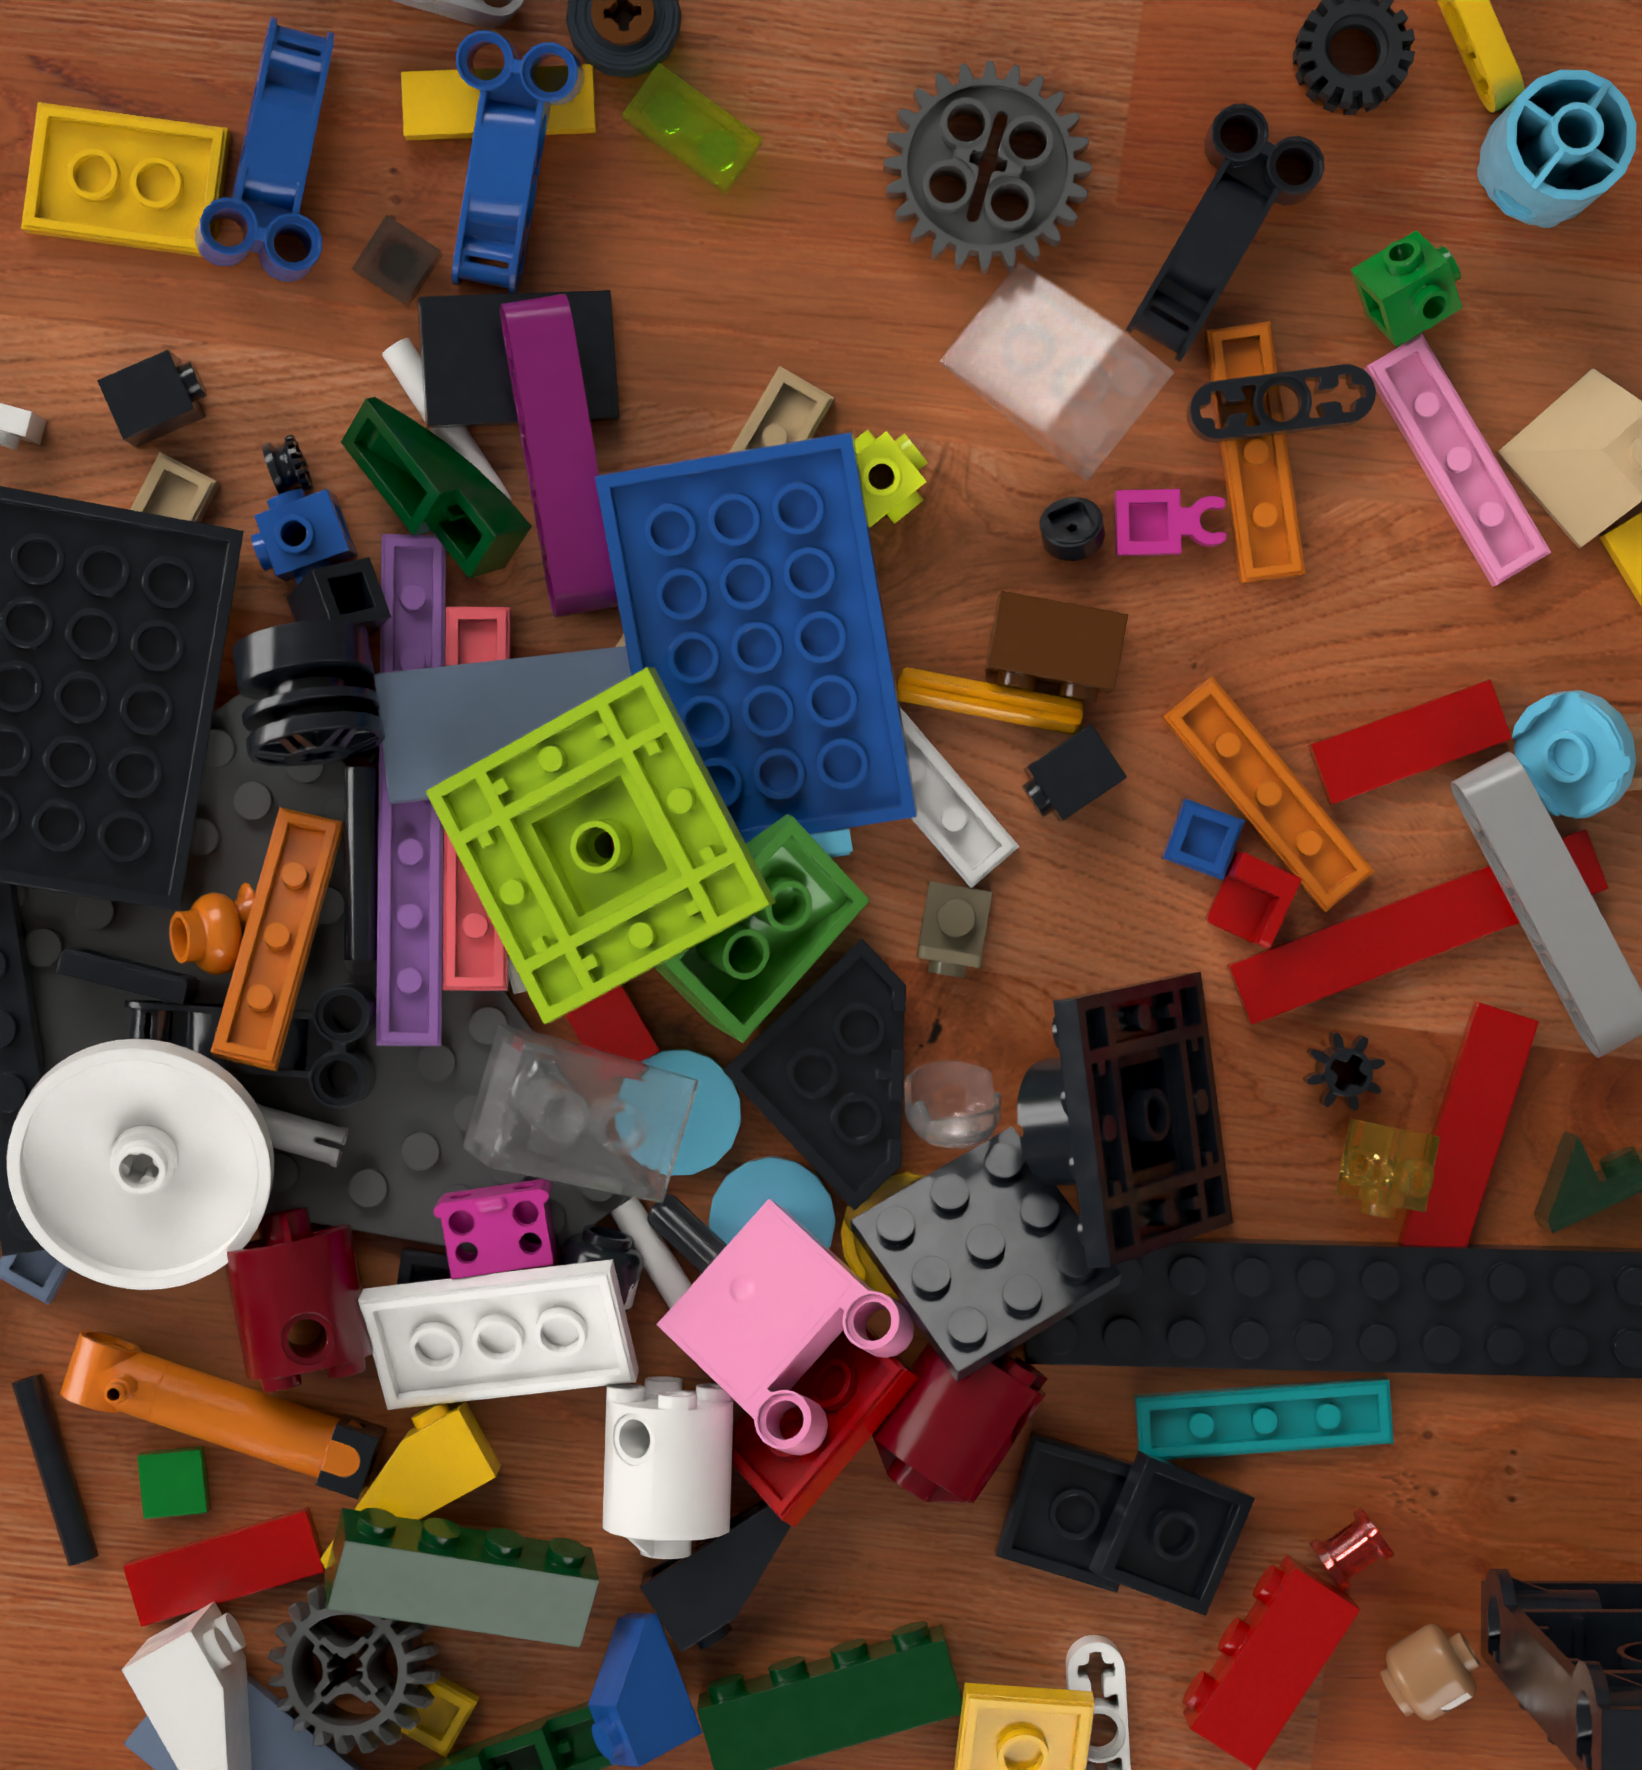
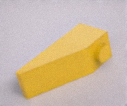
M459 1402L450 1408L447 1403L430 1405L412 1416L411 1420L415 1427L408 1431L354 1510L362 1511L366 1508H380L389 1511L396 1517L419 1520L496 1478L502 1465L467 1402ZM333 1541L320 1559L325 1569L327 1568Z

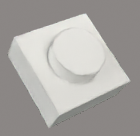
M0 403V446L17 450L20 439L40 445L47 420L31 411Z

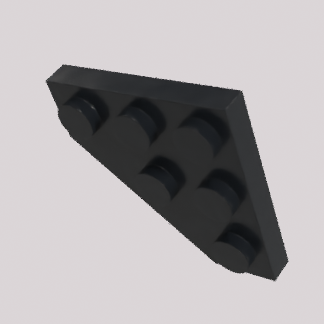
M860 939L722 1070L853 1210H856L901 1167L902 1158L901 1119L904 1080L903 1041L906 984L863 939Z

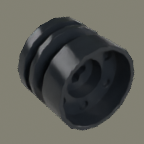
M331 619L299 621L276 625L251 633L237 641L232 648L238 691L243 697L258 701L248 706L242 714L243 725L248 731H251L245 741L247 754L252 762L267 766L287 767L319 765L363 754L379 746L385 739L383 722L379 716L374 715L380 708L379 697L375 691L358 687L368 682L375 673L369 633L365 626L352 621Z

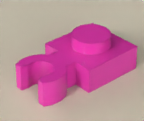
M1180 489L1116 490L1114 492L1115 557L1180 555L1182 553L1181 537H1190L1195 543L1204 547L1222 544L1226 541V533H1209L1205 531L1201 526L1200 517L1207 510H1223L1225 508V499L1217 496H1207L1199 499L1191 507H1181Z

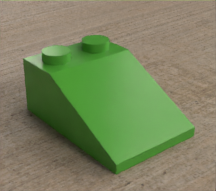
M788 814L746 843L776 903L654 967L709 1024L742 1043L870 901L798 821Z

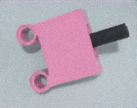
M668 1194L652 1206V1210L647 1217L649 1224L701 1273L698 1279L657 1323V1326L754 1419L756 1432L764 1443L788 1454L801 1456L812 1453L821 1446L826 1437L828 1428L826 1413L812 1399L789 1390L843 1330L851 1343L876 1357L889 1358L899 1355L907 1349L913 1339L915 1328L913 1318L903 1305L881 1292L873 1291L788 1210L771 1199L764 1203L728 1245L675 1195ZM888 1309L892 1320L888 1333L879 1340L870 1341L866 1333L868 1319L877 1310ZM799 1406L804 1418L803 1426L796 1436L785 1440L780 1432V1419L788 1409Z

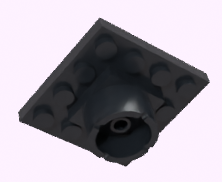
M1201 972L1175 974L1054 1000L1055 1016L1052 1023V1035L1059 1049L1060 1057L1040 1060L1027 1070L1018 1095L1017 1124L1023 1128V1135L1019 1139L1023 1156L1034 1176L1045 1185H1077L1080 1208L1078 1237L1081 1245L1085 1248L1087 1268L1112 1267L1232 1224L1233 1218Z

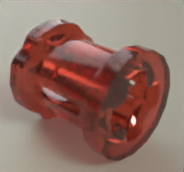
M1362 1508L1353 1513L1354 1520L1325 1541L1316 1538L1309 1543L1342 1592L1351 1587L1349 1579L1376 1560L1383 1558L1388 1561L1395 1556Z

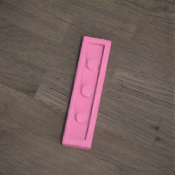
M1421 333L1366 366L1364 370L1372 378L1377 393L1491 586L1500 584L1550 554L1549 547L1423 334Z

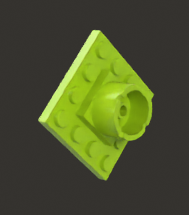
M655 667L644 668L425 791L544 1024L561 1018L776 903ZM611 837H612L613 842H614V852L612 851V849H611V847H610V838H611Z

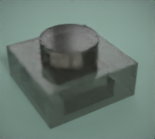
M386 215L352 267V270L355 274L409 308L443 254L440 249Z

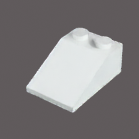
M215 1601L147 1639L122 1669L178 1770H252L246 1656L242 1651V1648L246 1646L242 1630L234 1617L229 1613L222 1615Z

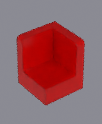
M1235 852L1206 915V921L1261 948L1269 949L1302 879L1250 854Z

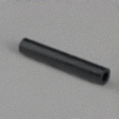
M344 767V960H377L376 767Z
M43 1373L17 1380L11 1384L67 1564L72 1566L86 1562L99 1556Z

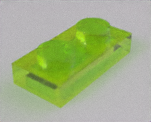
M658 63L621 114L624 122L725 195L763 144L761 136L660 63Z

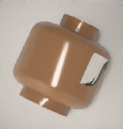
M1425 1625L1390 1646L1386 1651L1387 1668L1382 1670L1380 1674L1393 1700L1407 1717L1416 1713L1423 1720H1435L1468 1701L1476 1693V1681L1472 1671L1480 1667L1481 1663L1470 1643L1461 1632L1450 1637L1439 1625Z

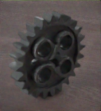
M987 61L983 78L974 79L966 63L961 64L958 83L952 85L942 73L936 74L935 89L937 95L932 97L926 91L917 88L914 91L913 99L919 109V113L901 108L897 113V121L908 132L888 133L887 145L902 154L901 156L884 159L883 172L901 177V179L886 186L887 198H905L906 201L895 212L896 222L900 223L915 219L917 224L911 233L910 241L915 244L928 236L933 238L934 242L931 252V259L933 260L939 258L947 248L955 251L954 266L955 270L958 271L964 266L969 255L977 257L981 274H987L991 258L1000 256L1008 272L1013 271L1016 252L1022 250L1025 256L1033 263L1038 261L1040 252L1037 240L1041 238L1047 244L1056 248L1060 243L1061 236L1054 223L1057 222L1073 227L1078 217L1066 202L1084 203L1088 194L1086 189L1073 182V180L1088 177L1092 170V164L1074 160V157L1087 150L1089 145L1087 137L1069 136V133L1078 125L1079 114L1071 113L1061 117L1058 115L1057 111L1063 102L1064 94L1060 91L1046 100L1041 97L1043 76L1038 75L1027 87L1019 84V65L1014 64L1005 80L997 79L993 61ZM1003 114L1007 117V124L996 158L995 169L997 171H994L990 177L979 219L976 222H970L966 216L979 173L977 165H980L984 159L995 117ZM961 115L971 116L981 124L983 133L976 140L969 142L960 141L949 132V122ZM1029 133L1036 136L1042 142L1044 152L1035 159H1021L1012 152L1009 141L1018 134ZM950 176L959 180L964 187L965 194L957 202L942 203L931 194L929 188L931 183L937 178ZM1012 194L1020 198L1024 203L1026 214L1013 222L1004 221L993 212L991 207L992 201L1000 195Z

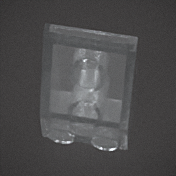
M1021 262L1016 265L939 362L1087 482L1175 373L1125 331Z
M498 1024L463 1148L489 1168L663 1203L699 1081L686 1075L558 1037Z

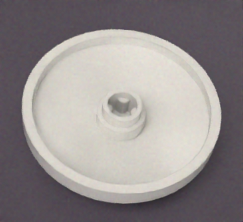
M124 1039L100 1043L70 1055L48 1071L34 1086L21 1107L11 1131L7 1151V1176L11 1195L22 1221L37 1242L55 1259L80 1275L103 1284L126 1289L155 1290L185 1285L210 1275L228 1263L227 1252L244 1248L257 1230L269 1200L274 1178V1154L270 1133L260 1109L243 1085L223 1067L200 1053L169 1042L150 1039Z

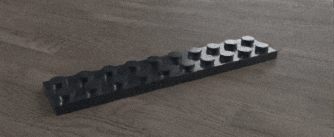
M1193 1237L1115 1265L1121 1273L1120 1285L1024 1342V1361L1028 1364L1642 1378V1248L1493 1244L1424 1246L1402 1245L1399 1242Z

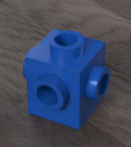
M303 489L279 494L267 501L270 510L254 515L260 532L251 535V540L260 565L264 571L274 569L275 575L286 582L295 579L298 585L312 569L334 565L358 556L337 496L328 489L309 496L305 495ZM306 530L304 542L295 546L296 535L300 531Z

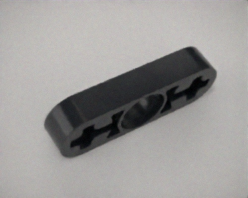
M1351 364L1212 381L1199 388L1190 399L1187 406V422L1197 437L1212 443L1348 426L1359 421L1371 410L1376 397V389L1370 375L1362 368ZM1339 379H1346L1348 389H1359L1360 398L1350 404V412H1343L1341 403L1332 401L1320 403L1315 407L1319 415L1318 418L1309 417L1312 397L1306 382H1315L1314 395L1333 391L1338 386ZM1285 386L1295 393L1298 399V411L1294 418L1281 422L1273 420L1266 414L1263 407V397L1269 388ZM1242 390H1252L1250 412L1256 426H1246L1247 413L1228 416L1224 420L1223 429L1215 428L1213 419L1202 418L1200 409L1209 405L1211 395H1219L1222 405L1231 406L1242 404L1246 400Z

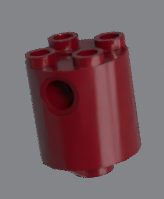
M308 1207L287 1209L263 1215L258 1226L260 1239L249 1241L243 1249L227 1252L228 1263L225 1265L247 1378L261 1380L263 1392H274L301 1385L300 1374L325 1369L328 1378H339L365 1371L364 1357L371 1355L373 1349L366 1322L358 1302L363 1287L351 1224L311 1228ZM303 1319H312L321 1324L319 1337L313 1343L296 1345L288 1340L290 1329L296 1322Z
M928 1342L910 1368L919 1379L872 1436L886 1474L909 1493L925 1502L974 1503L1014 1444L1027 1420L1045 1398L1046 1393L1041 1388L1048 1378L1018 1357L1013 1359L1004 1354L1002 1359H995L957 1382Z

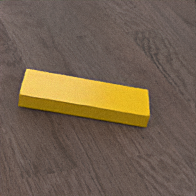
M582 64L584 83L580 93L572 101L563 105H550L546 135L596 133L594 68L592 65ZM567 65L538 66L536 71L537 83L544 92L560 90L566 84L569 76ZM503 68L474 69L476 75L481 80L494 79L503 70ZM458 70L401 72L403 132L406 141L473 138L480 90L469 86L460 77Z

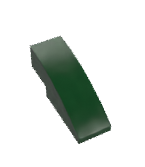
M376 397L365 399L341 440V444L411 534L416 536L432 531L468 578L505 568L532 525L505 494L477 467L444 440Z

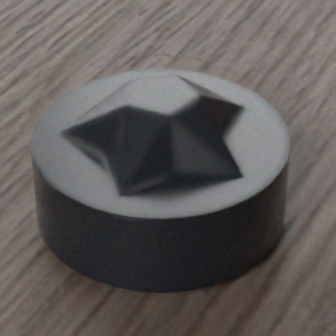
M1067 497L1049 505L1040 518V532L1044 548L1053 557L1065 561L1081 560L1093 555L1099 550L1105 539L1104 520L1100 508L1094 502L1081 497Z

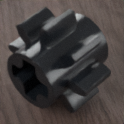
M1332 1031L1329 1032L1331 1047L1323 1052L1308 1048L1306 1051L1311 1058L1316 1060L1315 1072L1305 1075L1303 1081L1312 1085L1321 1084L1325 1088L1320 1096L1319 1103L1329 1107L1334 1103L1337 1095L1344 1097L1347 1107L1356 1111L1359 1108L1357 1095H1360L1365 1090L1380 1094V1087L1372 1082L1373 1070L1381 1068L1385 1065V1061L1376 1057L1367 1058L1363 1054L1368 1044V1038L1365 1036H1357L1349 1048L1344 1046L1343 1038L1340 1034ZM1353 1056L1350 1061V1067L1357 1072L1355 1079L1352 1082L1341 1080L1334 1086L1338 1075L1330 1070L1332 1063L1336 1059L1347 1062Z

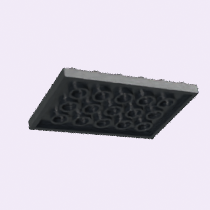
M0 486V883L175 912L180 910L243 530Z

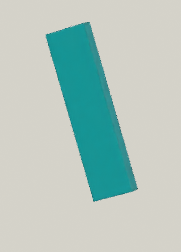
M1387 1377L1134 1395L1137 1448L1142 1452L1163 1460L1394 1443L1390 1381Z

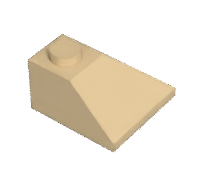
M1594 368L1495 453L1578 549L1642 501V401Z

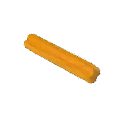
M909 667L902 668L897 682V693L900 702L1067 734L1078 733L1082 723L1084 706L1080 700Z

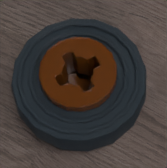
M568 0L566 23L573 47L587 64L592 65L593 68L608 76L631 78L651 72L669 57L679 39L682 15L678 0ZM618 5H619V12H617V13L614 15L613 19H612V18H607V17H609V16H613L614 12L618 9Z

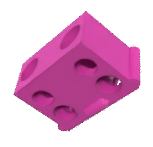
M544 1178L444 1193L436 1204L433 1213L437 1218H441L451 1279L554 1264L558 1251L549 1203V1196L553 1189L552 1182ZM535 1233L540 1237L541 1242L531 1243L525 1238L524 1234ZM470 1242L474 1244L477 1251L468 1252L464 1250L461 1243Z

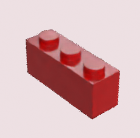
M1289 1555L1285 1556L1279 1567L1272 1564L1261 1575L1253 1591V1597L1257 1601L1244 1620L1237 1617L1229 1624L1218 1644V1650L1222 1654L1209 1673L1202 1670L1195 1676L1183 1697V1704L1187 1706L1183 1714L1189 1728L1252 1770H1256L1360 1612L1359 1607L1350 1595Z

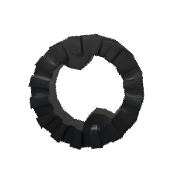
M293 434L285 437V442L282 446L275 447L270 442L262 445L265 462L278 494L291 491L295 487H301L304 491L313 489L310 472L307 468L303 469L307 464L306 461H300V458H303V453Z

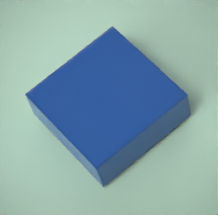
M1185 798L1182 800L1161 858L1223 880L1245 820Z

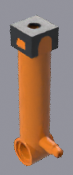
M94 1330L80 1331L60 1390L62 1397L83 1407L110 1413L122 1412L317 1478L316 1486L355 1499H359L367 1488L387 1429L386 1427L348 1414H344L340 1419L142 1352L139 1346L128 1340Z

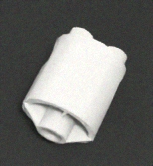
M656 1376L645 1378L644 1386L638 1384L607 1385L603 1529L611 1534L626 1537L640 1550V1554L643 1556L657 1559L685 1558L691 1556L692 1540L714 1538L729 1533L734 1399L717 1383L696 1385V1391L682 1390L683 1379Z

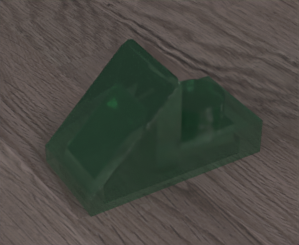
M1565 1131L1533 1214L1538 1225L1554 1233L1642 1192V1150L1636 1152L1634 1146H1629L1614 1151L1599 1160L1602 1169L1595 1172L1578 1135Z

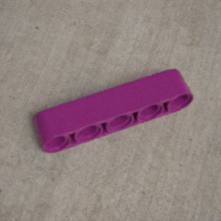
M566 294L503 303L500 305L502 332L546 586L553 615L557 618L618 607L595 476L599 475L568 298Z

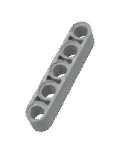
M1508 751L1452 781L1451 790L1459 809L1576 1030L1594 1056L1600 1058L1642 1035V990L1522 764Z

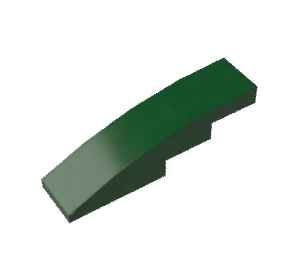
M589 1701L492 1736L450 1753L447 1757L443 1756L412 1770H601L613 1766V1764H610L609 1759L602 1755L595 1744L592 1735V1725L595 1722L588 1706Z

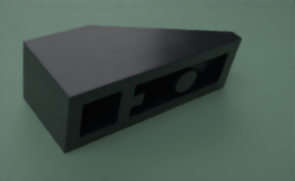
M763 1498L730 1518L729 1533L719 1537L695 1540L692 1542L691 1556L679 1559H665L643 1573L640 1588L681 1652L695 1643L700 1650L706 1649L720 1641L732 1630L729 1622L737 1617L789 1531L791 1525L782 1521Z

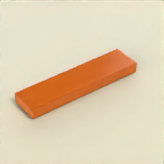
M1270 321L1211 329L1205 332L1211 382L1277 373ZM1274 386L1265 392L1263 407L1270 418L1283 422L1284 416L1279 386ZM1251 389L1242 390L1246 400L1239 405L1224 406L1220 402L1219 395H1213L1218 429H1223L1224 420L1228 416L1240 413H1247L1246 426H1256L1250 412ZM1286 434L1220 442L1239 584L1304 575V559Z
M1213 676L1206 679L1161 717L1291 874L1302 879L1301 887L1322 912H1327L1375 872Z
M279 807L211 1048L213 1057L277 1072L344 830L342 821Z

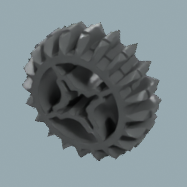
M319 1585L309 1590L307 1594L308 1603L298 1601L289 1607L288 1612L293 1622H284L278 1625L274 1632L287 1646H280L270 1650L267 1657L272 1662L283 1666V1671L271 1676L268 1683L276 1688L286 1687L288 1696L278 1702L277 1710L284 1712L295 1707L300 1715L294 1720L292 1731L301 1732L313 1725L315 1727L313 1746L322 1747L334 1736L337 1753H348L353 1749L356 1742L362 1753L365 1754L376 1750L380 1739L389 1746L402 1738L401 1727L411 1730L421 1722V1717L416 1708H427L432 1705L435 1698L424 1685L439 1680L441 1671L434 1666L425 1664V1660L440 1652V1645L434 1642L423 1644L420 1636L428 1631L432 1625L328 1610L325 1588ZM335 1615H353L370 1621L376 1627L371 1632L359 1637L350 1633L345 1627L338 1630L329 1619ZM390 1645H392L397 1659V1678L390 1672L386 1664V1652ZM369 1647L359 1658L363 1666L356 1669L362 1673L357 1676L354 1675L341 1683L342 1679L350 1672L347 1663L353 1661L346 1657ZM313 1652L317 1655L323 1667V1676L319 1684L313 1669ZM347 1693L354 1694L364 1703L371 1700L381 1712L356 1714L338 1707L334 1702Z

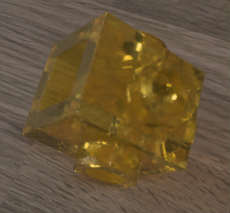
M1350 1119L1344 1154L1340 1161V1174L1336 1194L1361 1200L1359 1212L1397 1220L1399 1208L1426 1212L1429 1192L1434 1182V1166L1440 1137Z

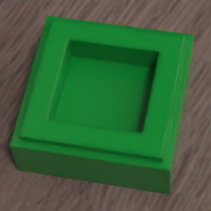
M205 1446L145 1451L137 1456L143 1519L207 1513L211 1509Z

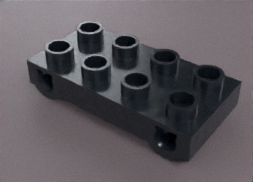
M1489 1569L1486 1580L1481 1581V1657L1518 1699L1519 1707L1529 1712L1547 1734V1740L1551 1744L1556 1745L1577 1770H1642V1581H1522L1511 1577L1508 1569Z

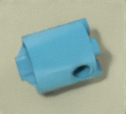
M1560 69L1537 78L1490 126L1480 148V162L1477 167V177L1480 184L1486 189L1490 199L1504 214L1528 225L1550 228L1558 225L1560 222L1576 217L1625 174L1635 153L1637 123L1628 100L1611 81L1587 70Z

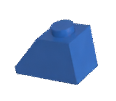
M627 1613L619 1617L588 1703L595 1722L592 1725V1735L597 1748L605 1758L609 1759L610 1764L641 1767L700 1735L702 1730L657 1613Z

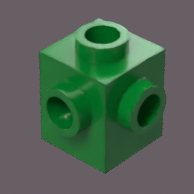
M1417 230L1391 243L1384 250L1351 269L1366 316L1396 347L1423 331L1430 329L1438 322L1463 308L1455 284L1456 281L1461 279V272L1454 257L1444 246L1436 249Z

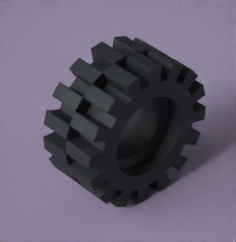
M1322 0L1318 7L1311 11L1295 40L1297 46L1293 51V64H1298V71L1295 77L1299 85L1306 83L1309 88L1306 96L1312 102L1320 98L1326 102L1323 109L1333 113L1339 107L1345 109L1344 115H1356L1359 109L1365 108L1366 113L1376 109L1382 101L1386 102L1396 92L1408 75V68L1413 63L1415 51H1411V45L1415 41L1413 29L1406 31L1404 24L1408 17L1403 9L1395 13L1390 8L1394 0ZM1347 29H1357L1368 34L1377 48L1375 66L1367 73L1361 75H1349L1340 71L1333 64L1329 51L1331 40L1337 33Z

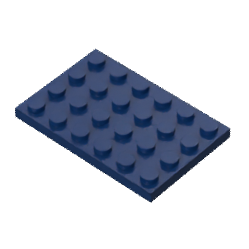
M853 431L595 476L631 676L646 667H655L745 844L786 814L793 816L809 834L917 817L918 811Z

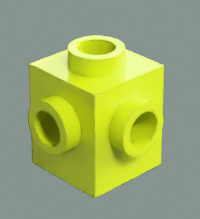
M867 429L854 441L870 528L886 514L895 524L924 500L917 489L927 482L919 470L927 465L928 462L905 433L894 441L887 431L876 439ZM877 464H886L893 472L892 483L884 489L875 488L869 482V472Z

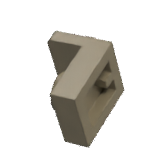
M929 881L916 953L918 958L929 959L928 972L965 978L967 966L982 967V950L993 892Z

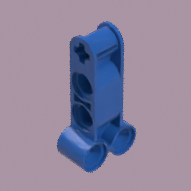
M270 17L232 198L222 197L212 201L204 209L195 230V243L198 251L208 262L217 266L230 267L240 263L248 256L250 251L258 253L262 268L270 277L281 282H294L302 279L317 262L322 251V236L318 227L311 219L299 214L335 33L327 32L326 37H321L277 25V18ZM219 218L231 219L241 227L243 241L233 247L223 246L212 238L209 224ZM281 234H292L298 237L306 248V258L299 262L283 260L275 251L274 238Z
M489 30L476 31L466 36L459 44L456 53V67L460 77L469 86L480 90L453 258L452 284L460 286L462 281L465 280L508 288L509 294L519 292L522 281L550 105H563L572 101L580 93L584 83V69L580 60L570 50L554 42L540 43L533 46L524 55L523 60H521L517 48L505 37ZM498 45L504 54L505 64L503 70L494 79L481 80L473 69L474 56L483 46ZM550 56H559L565 60L568 66L569 76L567 82L560 90L544 92L536 80L537 68L544 59ZM475 256L507 262L508 268L472 262L470 257Z

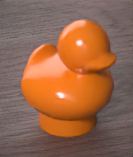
M245 882L240 886L235 901L225 894L212 892L200 896L193 903L189 911L175 912L170 921L169 937L171 949L176 960L179 963L195 962L200 969L210 975L219 976L233 972L242 942V931H245L256 890H253L251 885Z

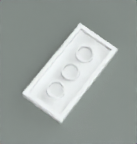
M613 1259L484 1274L457 1279L450 1278L365 1288L358 1299L360 1310L366 1322L373 1349L372 1354L388 1410L633 1383L637 1380L639 1368Z

